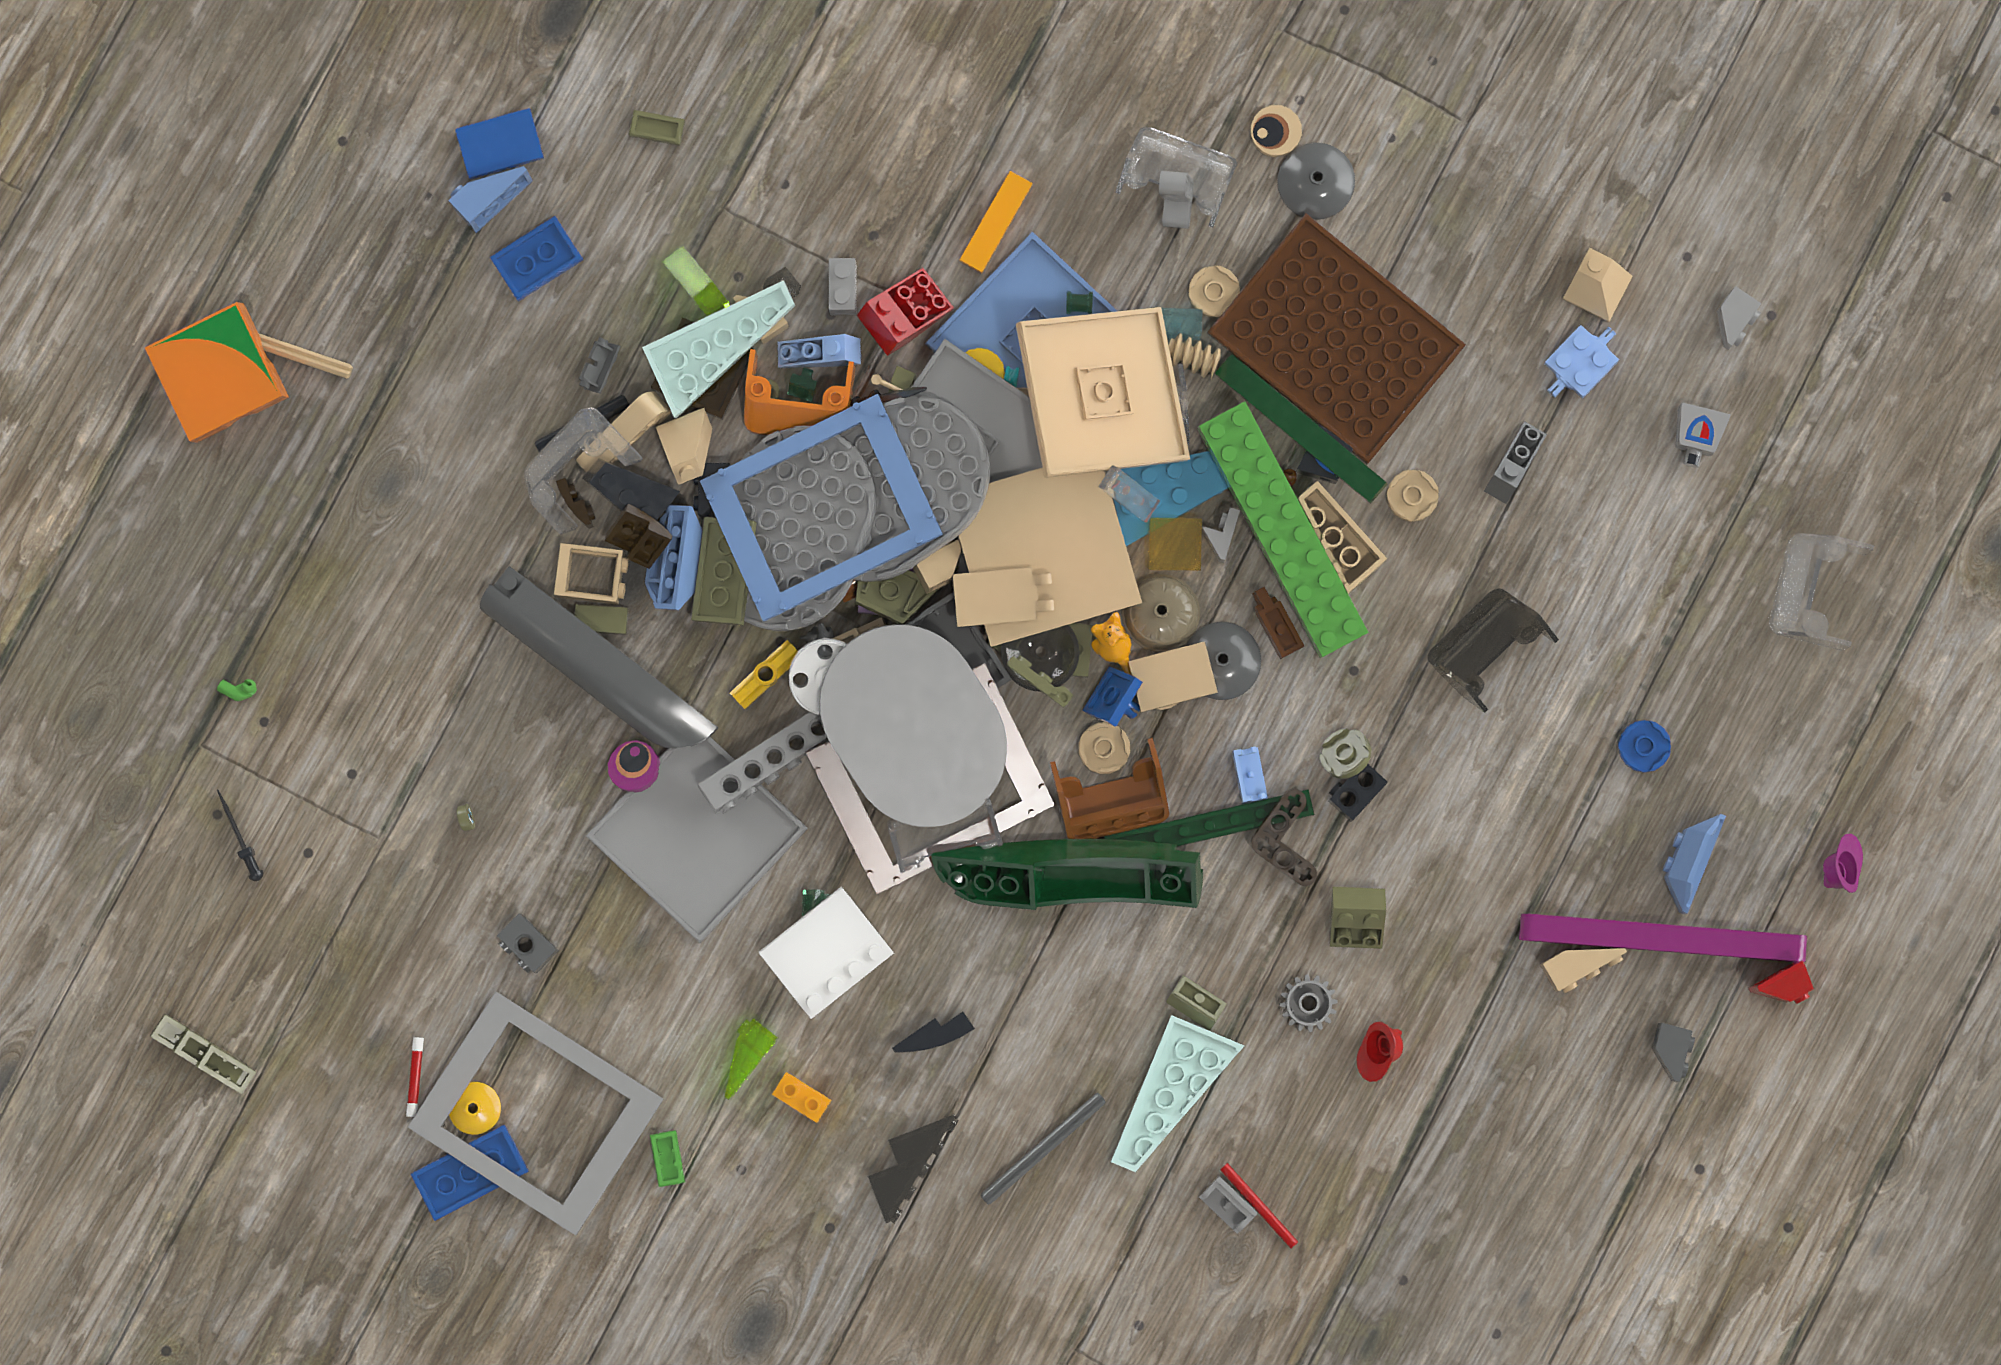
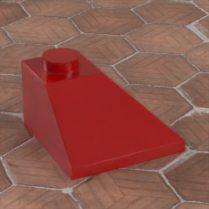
M1803 960L1793 962L1748 987L1751 993L1786 1003L1794 1001L1795 1004L1809 998L1808 992L1814 989Z

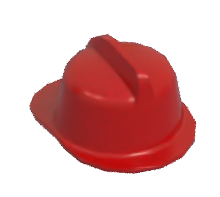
M1374 1022L1369 1026L1357 1054V1068L1363 1079L1369 1082H1377L1387 1073L1391 1063L1400 1058L1403 1053L1401 1030L1389 1028L1383 1022Z

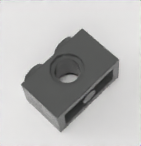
M520 913L497 935L501 940L498 943L500 947L509 955L514 952L520 958L517 963L527 973L531 970L534 973H538L559 951ZM524 938H530L533 943L532 949L527 953L522 952L519 947L521 940Z

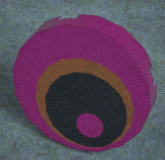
M637 740L627 741L618 746L611 754L608 762V774L612 782L622 791L642 792L651 787L657 780L660 759L656 751L647 743Z

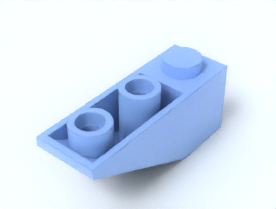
M840 334L778 342L779 368L848 366L849 361L854 362L855 365L861 364L860 338Z

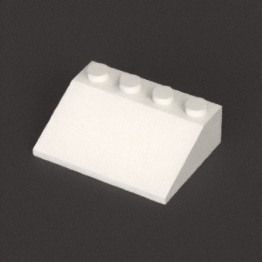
M840 887L760 950L759 954L812 1019L894 954V952L845 890Z

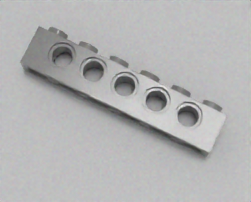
M812 712L807 713L699 783L698 788L715 814L719 811H722L723 814L736 806L734 803L742 796L744 799L751 797L758 792L756 787L764 782L767 785L771 784L780 777L779 772L786 768L790 771L802 763L800 759L807 755V751L829 741L826 733L822 736H815L811 732L813 725H822L821 715ZM794 738H799L803 741L804 746L800 750H793L790 748L789 742ZM772 752H777L781 755L782 761L779 764L773 765L768 762L767 756ZM748 767H757L760 775L755 779L748 778L745 775ZM725 782H736L738 789L734 793L725 792L723 789Z

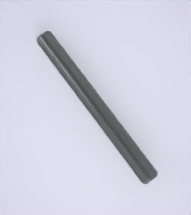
M1095 1093L983 1191L981 1198L988 1205L993 1203L1106 1103L1105 1099L1099 1093Z

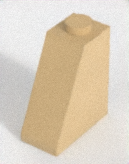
M704 408L656 427L678 485L703 475L713 429Z

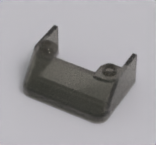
M1499 588L1489 592L1430 650L1428 661L1463 698L1485 713L1488 708L1478 697L1483 691L1485 684L1479 675L1514 641L1520 644H1529L1534 642L1540 634L1554 643L1559 639L1539 613L1504 589Z

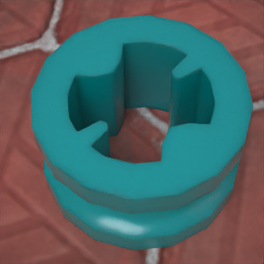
M1010 366L1006 367L1004 380L1017 388L1020 368L1016 367L1013 370Z

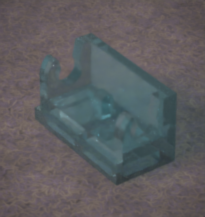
M1161 308L1167 339H1174L1181 333L1182 339L1187 340L1191 337L1192 340H1201L1203 309Z

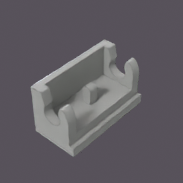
M1220 1176L1199 1196L1237 1234L1258 1214Z

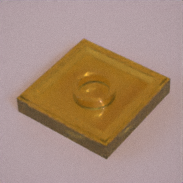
M1149 517L1148 570L1201 571L1202 518Z

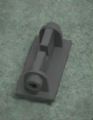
M599 337L598 341H594L588 358L595 361L594 365L590 363L585 364L579 377V386L584 387L585 390L601 394L621 346L608 343L609 341Z

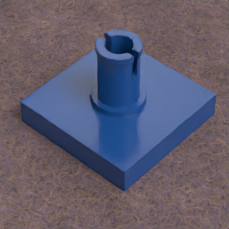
M1109 666L1082 711L1114 727L1117 726L1123 714L1127 715L1130 719L1135 718L1138 714L1131 709L1139 712L1140 705L1132 701L1143 682L1132 675Z

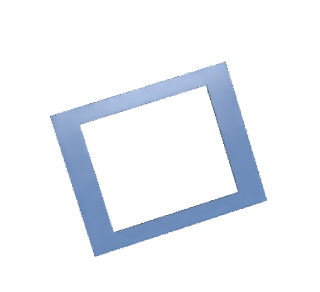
M878 394L860 403H854L852 407L725 469L721 468L717 473L700 481L763 622L943 535ZM862 424L910 530L780 592L733 486L854 426Z

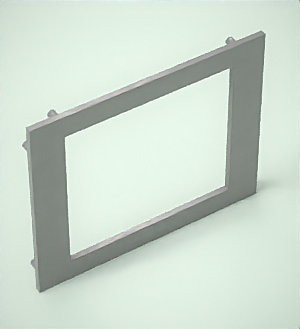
M495 992L408 1128L576 1236L664 1099L500 993ZM509 1022L630 1099L563 1205L442 1127Z

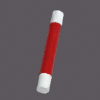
M413 1037L406 1116L415 1117L418 1108L424 1038Z

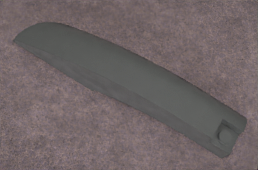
M510 566L494 586L490 584L484 592L480 601L482 612L652 743L671 749L692 747L708 739L718 729L716 725Z

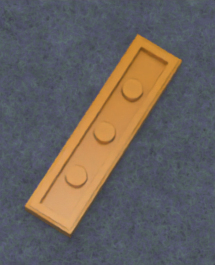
M1012 171L1008 173L961 256L960 262L980 273L984 272L1033 185L1032 182Z

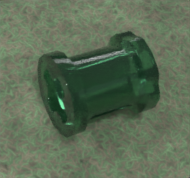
M1067 291L1066 314L1071 312H1087L1092 314L1093 292L1089 291L1088 294H1072L1071 291Z

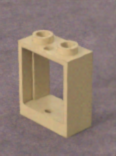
M561 543L554 595L557 598L619 605V598L624 599L625 583H622V575L628 571L629 560L626 559L627 557H625L623 550ZM573 554L616 559L612 596L568 591Z

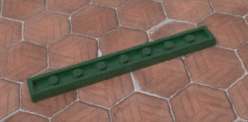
M1231 354L1215 372L1219 379L1370 504L1388 485L1385 480L1234 355Z
M1309 789L1301 791L1306 797V805L1297 819L1314 815ZM1300 795L1288 796L1287 799L1290 801V804L1286 809L1281 805L1279 810L1286 812L1291 818L1294 813H1291L1289 810L1293 805H1300L1301 802L1298 800ZM1281 796L1104 836V838L1177 844V847L1253 830L1259 828ZM1277 814L1272 818L1271 825L1286 822V819L1283 815Z

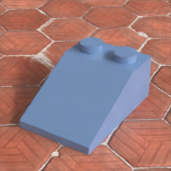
M522 166L468 182L465 186L460 185L451 193L450 196L452 198L448 201L460 217L477 233L533 180L527 169Z

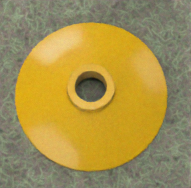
M470 1082L449 1114V1117L454 1126L460 1131L471 1135L482 1134L489 1131L497 1123L501 1114V1102L497 1093L487 1084ZM472 1103L478 1106V1111L474 1114L469 1111V1105Z

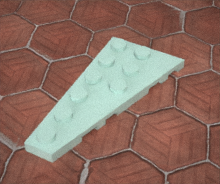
M784 281L642 347L674 418L680 416L795 306Z

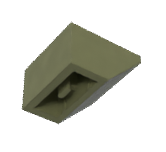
M1332 888L1330 947L1382 949L1386 918L1385 889Z

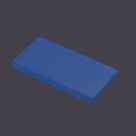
M506 1125L468 1143L519 1177L529 1172ZM450 1154L411 1174L434 1221L499 1188L498 1185Z

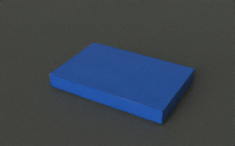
M530 108L455 129L470 180L544 159Z
M556 216L490 257L518 302L583 261L582 256Z

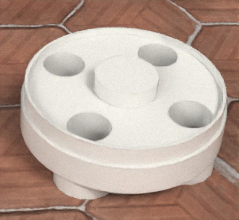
M821 638L806 644L793 658L789 669V686L796 701L806 710L821 715L820 693L824 677L831 662L846 643L836 639ZM824 644L829 645L833 650L832 654L826 658L821 657L817 651ZM804 673L808 677V682L805 685H797L793 680L794 675Z

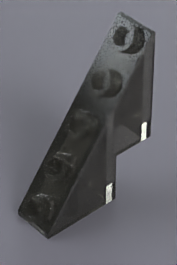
M955 1114L888 1140L898 1165L868 1176L886 1223L891 1221L895 1224L903 1212L899 1208L904 1199L909 1201L917 1189L913 1186L918 1176L922 1179L931 1167L927 1163L932 1154L935 1156L939 1154L945 1142L941 1141L946 1131L951 1134L959 1122L955 1118Z

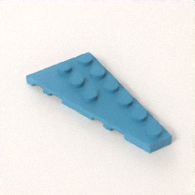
M1209 451L1190 455V460L1108 471L1109 481L1113 479L1119 480L1111 490L1126 547L1228 489Z

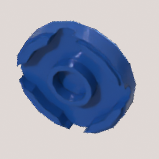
M1636 721L1626 727L1620 735L1618 743L1619 755L1625 765L1634 771L1643 773L1655 771L1663 766L1670 756V736L1656 722Z

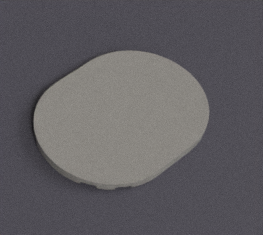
M920 396L898 398L883 404L943 535L865 572L853 580L875 582L903 574L960 535L972 523L980 511L990 480V462L987 447L975 424L963 412L949 403L932 397ZM859 424L838 435L853 444L865 458L871 469L876 486V513L863 551L865 552L910 530L864 428L862 424Z
M794 426V428L776 431L763 438L759 444L745 454L742 460L811 426ZM836 435L733 486L747 519L757 522L755 537L780 592L863 553L875 519L877 504L876 486L871 469L865 458L853 444L840 435ZM853 579L763 622L748 589L744 621L759 628L773 631H790L809 626L824 618L840 603L849 590Z
M886 625L871 629L855 637L839 651L831 662L824 677L820 693L822 725L833 749L863 794L878 810L892 819L905 824L935 827L965 818L988 800L997 787L1004 771L1007 756L1006 732L1000 713L966 660L952 644L943 637L924 628L911 625Z

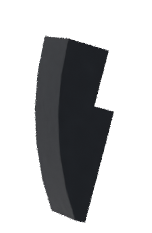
M963 1011L942 1026L934 1018L892 1049L895 1053L929 1050L955 1041L975 1028Z

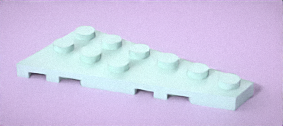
M1171 1015L1111 1162L1136 1172L1244 1045Z

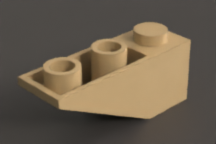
M1625 948L1566 950L1541 963L1540 966L1555 992L1563 990L1564 993H1567L1578 986L1577 980L1584 976L1589 980L1600 974L1599 968L1608 963L1609 967H1612L1624 960L1621 955L1627 951Z

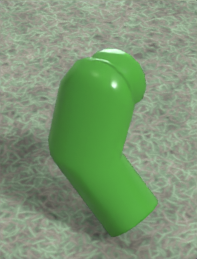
M246 679L244 683L236 686L222 680L217 687L218 692L234 701L250 698L257 690L256 683L251 679Z

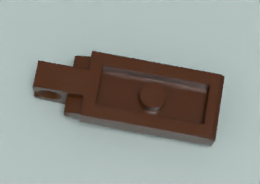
M1265 587L1252 593L1257 603V606L1254 607L1256 615L1279 658L1282 659L1305 647L1281 601H1278L1275 596L1270 598Z

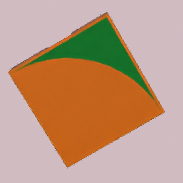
M235 302L145 347L190 442L198 443L230 427L237 420L247 415L256 414L289 398L273 363L264 352L259 333L243 303Z

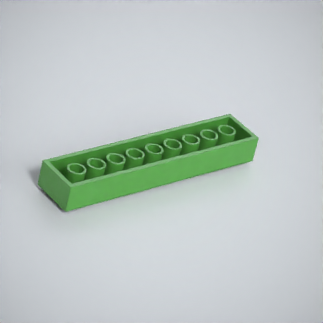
M1246 402L1199 425L1197 430L1319 658L1369 633Z

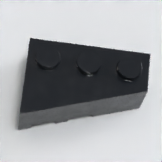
M599 458L582 478L621 512L627 504H630L655 520L661 516L680 493V491L671 486Z

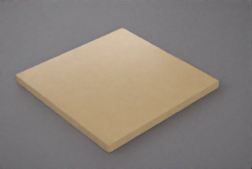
M1161 307L1020 321L1016 323L1044 478L1190 460Z
M1043 468L991 482L977 516L958 535L969 573L1032 567V575L1051 573L1052 584L1037 585L1038 601L1053 600L1054 610L1036 612V620L984 624L991 647L1142 603L1104 471L1044 478Z

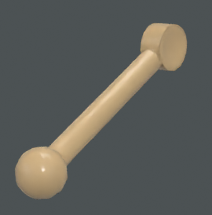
M875 374L871 378L872 383L875 385L881 384L893 391L903 390L882 380L880 375Z

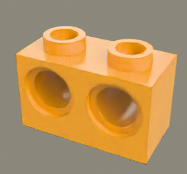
M788 1072L784 1074L772 1093L773 1096L816 1123L819 1122L832 1101Z

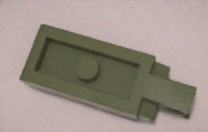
M1021 655L1018 658L1012 656L1007 662V666L1063 708L1073 697V694L1065 686L1054 687L1051 685L1053 679L1044 672L1040 671L1037 674L1031 670L1032 664Z

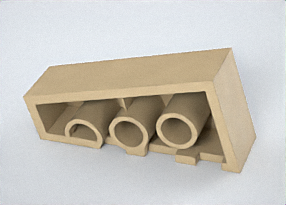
M1318 481L1298 497L1302 509L1349 595L1383 565L1387 558Z

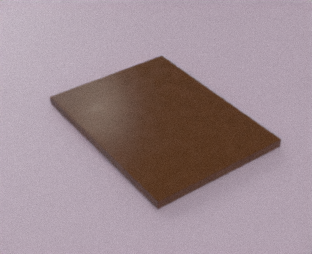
M1308 214L1301 218L1207 332L1208 335L1318 425L1325 427L1353 448L1352 453L1367 465L1466 346L1462 340Z

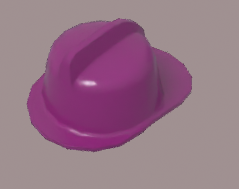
M1845 834L1838 844L1837 851L1824 860V886L1826 888H1844L1849 893H1854L1857 890L1863 864V851L1859 840L1853 834Z

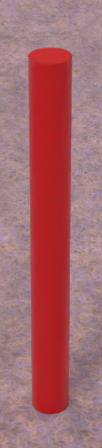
M1226 1163L1220 1171L1290 1249L1298 1243L1296 1238L1234 1169Z

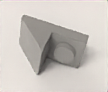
M1231 507L1228 514H1222L1219 528H1222L1223 532L1207 527H1202L1201 529L1218 561L1222 563L1225 562L1240 510Z

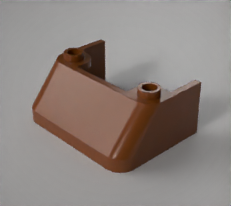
M1153 738L1147 739L1151 757L1141 759L1133 765V776L1082 788L1081 781L1076 777L1060 779L1055 761L1050 762L1068 839H1096L1158 824L1168 818L1169 807L1162 770Z

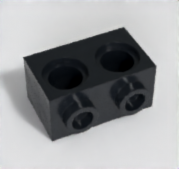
M1367 764L1359 774L1350 777L1343 785L1338 782L1330 790L1329 794L1332 797L1328 802L1352 822L1388 781ZM1366 773L1370 775L1372 783L1369 787H1362L1358 783V776L1360 774ZM1348 792L1353 795L1354 804L1352 806L1346 807L1341 803L1340 796L1342 793Z

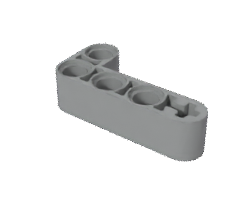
M1161 171L1159 195L1164 199L1163 227L1189 229L1193 179L1185 172Z

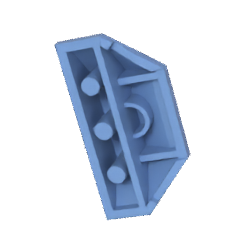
M669 505L665 510L666 513L658 522L672 535V540L650 569L647 568L645 585L650 597L654 601L653 604L656 609L679 610L695 593L703 531L693 507Z
M1723 814L1686 828L1682 833L1678 832L1672 845L1676 848L1673 857L1668 856L1663 871L1666 872L1665 882L1681 914L1689 912L1726 818Z

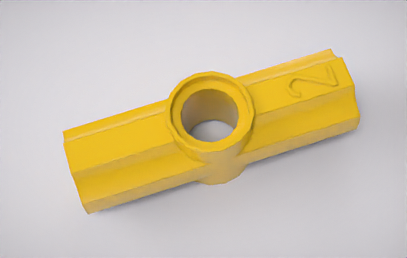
M786 640L765 661L758 664L754 671L736 686L730 694L746 710L790 669L792 660L798 650ZM764 668H769L773 670L772 679L766 682L760 680V671Z

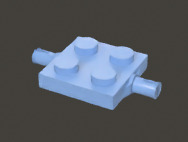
M1580 325L1545 361V365L1554 372L1558 379L1547 391L1550 394L1552 393L1553 397H1556L1564 387L1574 390L1581 398H1584L1619 362V359L1606 346L1616 333L1613 330L1611 332V328L1607 327L1597 337L1591 335Z

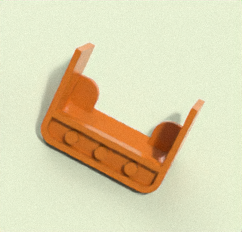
M750 349L745 385L744 424L751 433L770 435L776 431L794 428V426H813L851 407L855 376L854 362H848L845 387H829L824 392L822 405L771 399V385L766 378L756 376L758 355L756 350Z

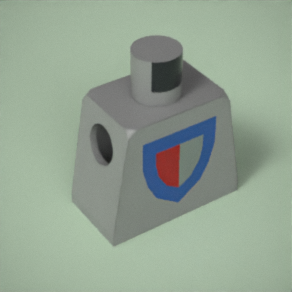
M1683 402L1680 404L1677 413L1675 446L1678 449L1687 451L1684 465L1698 468L1702 455L1712 456L1715 453L1731 414Z

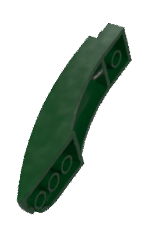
M1051 839L972 846L936 852L931 855L936 874L942 883L946 882L955 890L954 894L969 902L988 906L1036 910L1037 907L1063 904L1127 902L1197 908L1203 886L1200 852L1177 850V844L1113 839Z

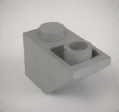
M1736 286L1731 290L1717 311L1723 346L1727 350L1733 344L1738 347L1746 335L1743 329L1747 324L1752 326L1761 314L1757 311L1761 303Z

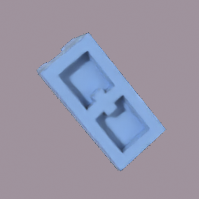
M1258 747L1233 750L1232 756L1242 804L1268 799Z

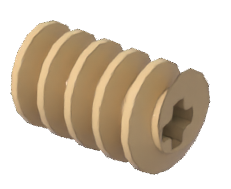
M1181 333L1174 339L1171 338L1169 343L1172 366H1176L1182 361V370H1186L1189 365H1192L1191 372L1193 374L1201 369V377H1206L1210 372L1212 380L1221 357L1220 348L1212 354L1211 345L1208 344L1202 350L1201 341L1192 346V338L1189 337L1185 342H1182Z

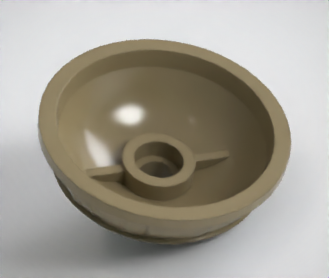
M1155 574L1138 581L1137 586L1142 603L1122 609L1123 624L1130 638L1142 648L1154 652H1166L1178 649L1186 644L1195 633L1200 620V606L1194 591L1181 579L1166 574ZM1159 606L1166 607V614L1159 615L1157 608Z

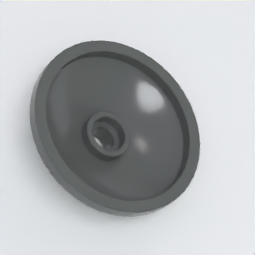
M1308 143L1297 147L1286 156L1278 173V190L1285 205L1295 214L1301 217L1308 214L1314 220L1330 218L1342 211L1349 203L1355 188V174L1349 159L1339 149L1325 143ZM1316 173L1320 174L1322 180L1315 181L1313 175Z
M1215 622L1200 628L1192 635L1186 646L1205 642L1218 693L1207 695L1206 697L1215 700L1234 699L1243 695L1253 686L1261 669V653L1257 642L1247 630L1233 623ZM1226 655L1228 662L1221 664L1218 661V657Z

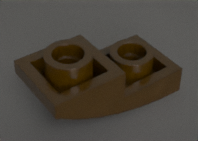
M566 478L557 480L558 489L567 506L588 529L593 528L591 520L596 519L592 505H586L583 499L575 502L574 499L578 498L574 483L569 484Z

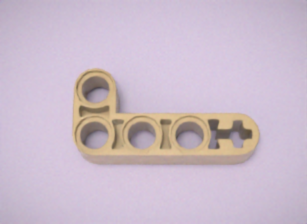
M655 391L643 393L579 455L576 462L586 473L598 458L614 464L650 427L657 426L670 415L671 409Z

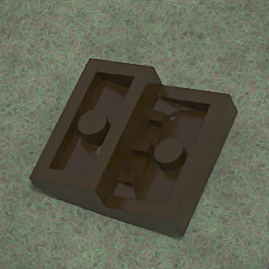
M630 504L626 505L605 536V542L628 551L626 559L648 569L652 567L672 540V535L654 518Z

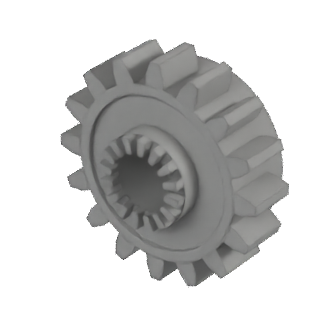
M1306 974L1302 982L1298 977L1294 978L1296 985L1293 986L1287 983L1286 987L1289 992L1281 993L1286 1002L1280 1003L1279 1007L1286 1008L1287 1010L1282 1014V1017L1290 1016L1291 1020L1288 1025L1291 1026L1297 1023L1298 1031L1307 1026L1308 1032H1312L1314 1025L1319 1030L1323 1029L1321 1022L1331 1023L1328 1015L1336 1014L1337 1012L1332 1009V1005L1338 1003V1000L1331 999V995L1335 993V990L1328 991L1326 987L1329 982L1319 983V976H1315L1313 981H1311L1309 975ZM1305 996H1311L1315 1000V1008L1311 1011H1306L1302 1007L1301 1002Z

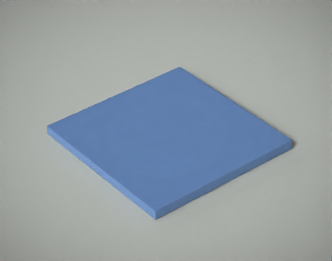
M1031 232L925 344L934 353L944 339L963 352L975 348L988 349L998 355L1005 371L1007 366H1010L1013 370L1016 367L1020 368L1017 388H1028L1016 323L1020 321L1117 312V310L1038 236Z

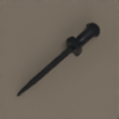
M912 387L881 394L875 389L867 397L860 398L855 396L852 398L850 405L852 407L854 403H860L876 394L879 395L882 403L898 398H907L927 390V387Z
M217 789L225 814L242 849L237 854L240 859L244 860L250 873L249 879L259 881L263 877V870L259 869L255 861V851L253 847H246L229 807Z

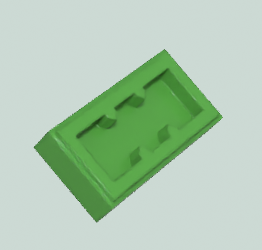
M677 1130L650 1135L659 1187L685 1183Z

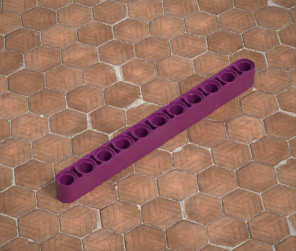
M1521 914L1519 940L1788 962L1803 960V962H1806L1807 936L1540 914Z

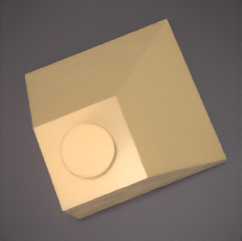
M1589 248L1563 300L1609 322L1632 275L1613 259Z

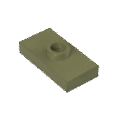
M1076 623L1067 625L1062 675L1088 678L1092 642L1091 628L1093 625Z

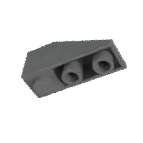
M1524 421L1484 492L1507 504L1547 434Z

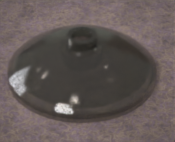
M1069 625L1003 643L1001 646V658L1005 670L1016 684L1031 691L1041 692L1007 666L1012 656L1018 658L1021 655L1032 664L1031 670L1037 674L1040 671L1044 672L1053 679L1051 685L1060 687L1075 672L1079 662L1080 649L1074 631ZM1038 647L1046 649L1045 656L1039 657L1036 650Z

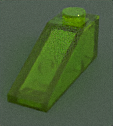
M683 246L662 261L705 317L730 306L725 296Z
M755 1018L751 1021L746 1019L737 1030L740 1035L736 1039L724 1096L728 1100L732 1099L779 1039V1037Z

